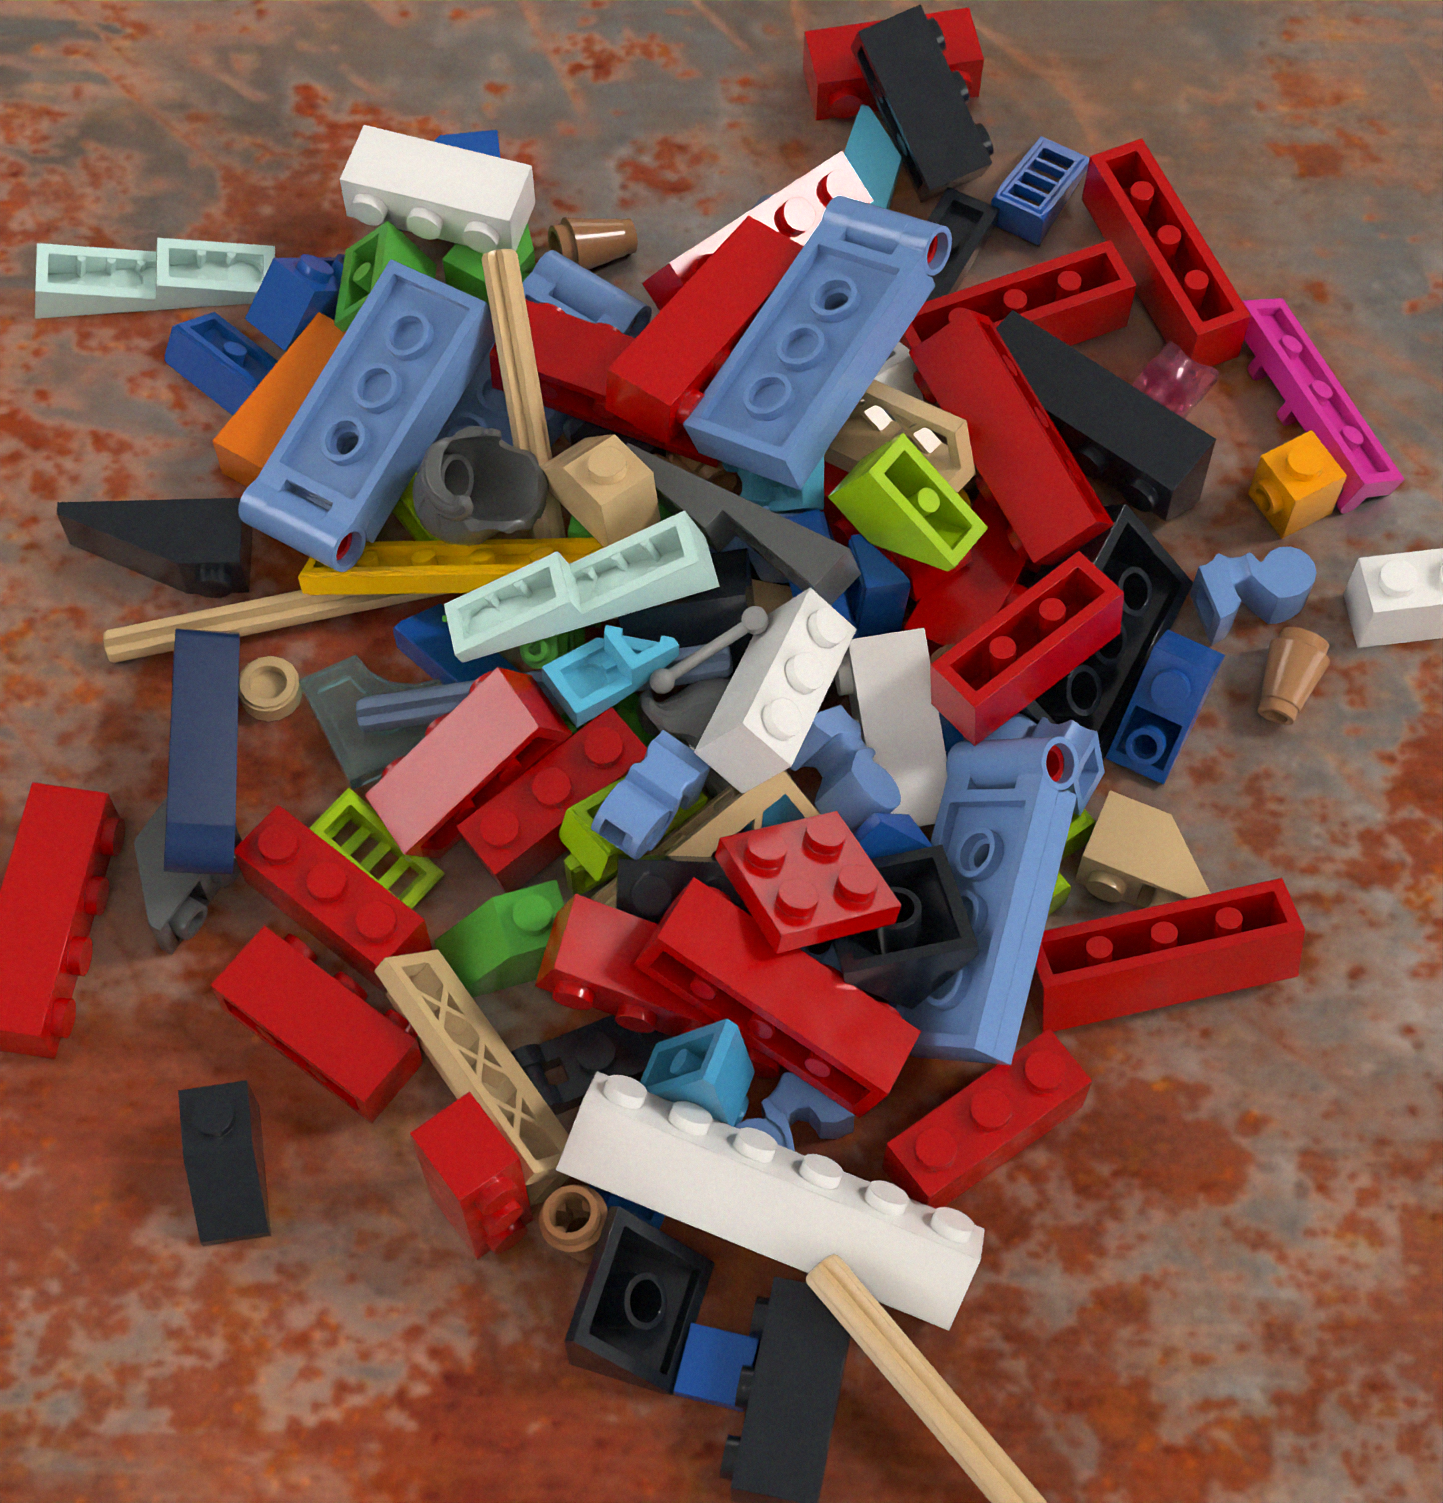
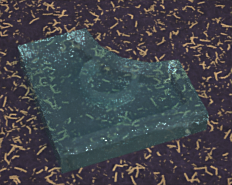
M353 655L298 680L301 690L352 790L380 778L384 768L389 763L401 756L407 755L425 737V731L431 724L365 733L361 731L357 721L356 702L368 696L442 685L439 678L418 684L390 682L370 672L357 655Z

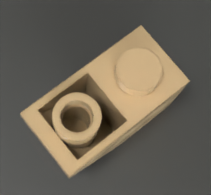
M1110 790L1082 855L1075 882L1085 885L1087 890L1097 898L1108 902L1124 901L1142 909L1211 894L1172 815Z

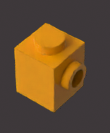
M1310 430L1260 456L1248 495L1281 539L1332 514L1347 475L1315 433Z

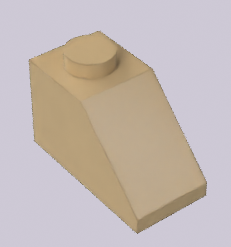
M615 434L584 438L540 466L547 478L548 491L604 548L661 520L653 471Z

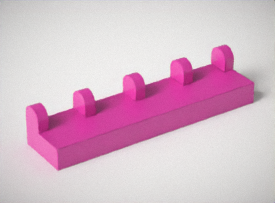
M1284 299L1242 300L1251 315L1244 340L1256 356L1248 365L1247 371L1255 381L1266 376L1270 377L1285 400V403L1277 412V417L1284 426H1288L1299 421L1305 432L1312 430L1347 475L1342 487L1344 491L1339 495L1336 502L1339 511L1342 514L1348 513L1357 508L1367 497L1390 495L1405 480Z

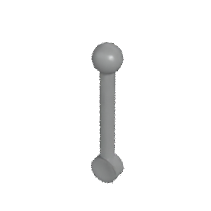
M759 606L747 608L742 614L740 623L671 668L655 670L650 676L651 688L657 693H668L673 689L676 679L747 633L753 635L763 633L769 625V619L765 610Z

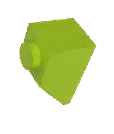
M904 433L864 456L828 496L870 544L947 572L958 565L988 528Z

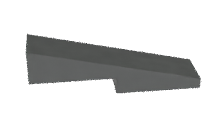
M626 444L653 471L658 502L673 515L685 510L706 537L707 544L716 552H721L737 536L804 592L811 587L829 605H832L861 575L850 548L632 444Z

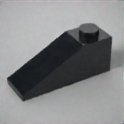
M241 498L57 502L56 513L70 545L187 594H199L208 598H221L230 593H249L253 528L242 522L239 517L238 509Z

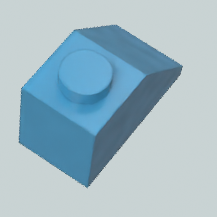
M726 1018L656 1043L640 1083L645 1086L649 1093L674 1103L677 1101H687L697 1104L706 1109L713 1119L735 1127L741 1122L747 1111L749 1099L746 1094L755 1070L738 1025Z

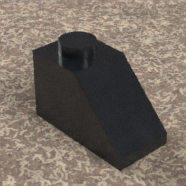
M248 1081L178 1090L183 1159L201 1245L208 1246L271 1236L260 1106Z

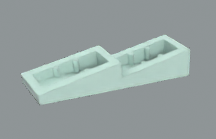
M157 238L155 252L37 243L35 319L252 304L273 258H275V246Z
M684 510L570 564L558 551L445 603L444 608L454 654L463 663L720 586L706 537Z

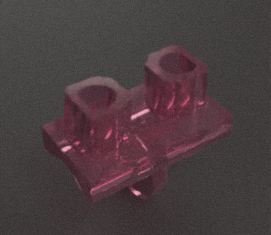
M1169 341L1156 358L1151 359L1145 366L1142 374L1132 386L1186 419L1215 385L1220 372L1211 366L1201 365L1193 361L1178 345Z

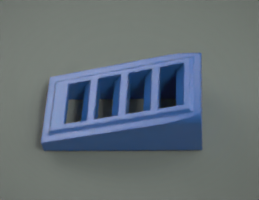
M1040 136L1004 180L991 200V205L1000 209L996 226L1039 246L1086 173L1089 157ZM1044 157H1045V158H1047V159H1049V160H1052V161H1054V162H1056V163H1058V164H1060V165H1063V166H1065V167H1067V168H1069V169H1068V170L1063 169V168H1061V167H1059V166H1057V165H1055V164H1052V163H1050V162H1048V161H1046V160H1043V159H1044ZM1036 169L1060 179L1059 182L1036 173ZM1029 182L1035 186H1038L1044 190L1049 191L1050 193L1046 194L1042 191H1039L1031 186H1028L1027 183ZM1020 195L1039 203L1040 206L1033 205L1018 197Z

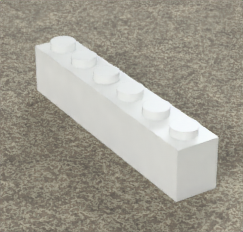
M598 1071L596 1072L583 1098L556 1171L806 1273H809L827 1256L836 1254L841 1257L878 1302L948 1331L981 1260L985 1229L974 1225L973 1221L964 1213L948 1207L932 1208L910 1199L901 1188L894 1184L880 1180L868 1182L844 1172L835 1161L818 1154L804 1156L778 1145L773 1137L761 1130L749 1127L738 1129L713 1119L706 1109L697 1104L687 1101H677L674 1103L649 1093L640 1082L624 1075L608 1076Z

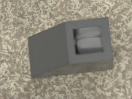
M166 797L134 840L149 926L160 948L172 955L183 939L190 940L197 934L206 919L207 906L221 887H229L237 879L241 870L234 855L232 875L164 872ZM235 827L236 848L242 842L237 827Z

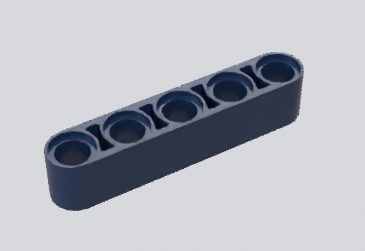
M175 629L164 872L232 875L236 827L239 632Z

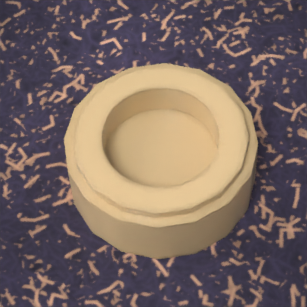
M267 656L248 663L240 672L238 695L241 704L248 714L258 720L269 722L281 720L293 713L300 704L302 686L299 675L291 663L283 658Z

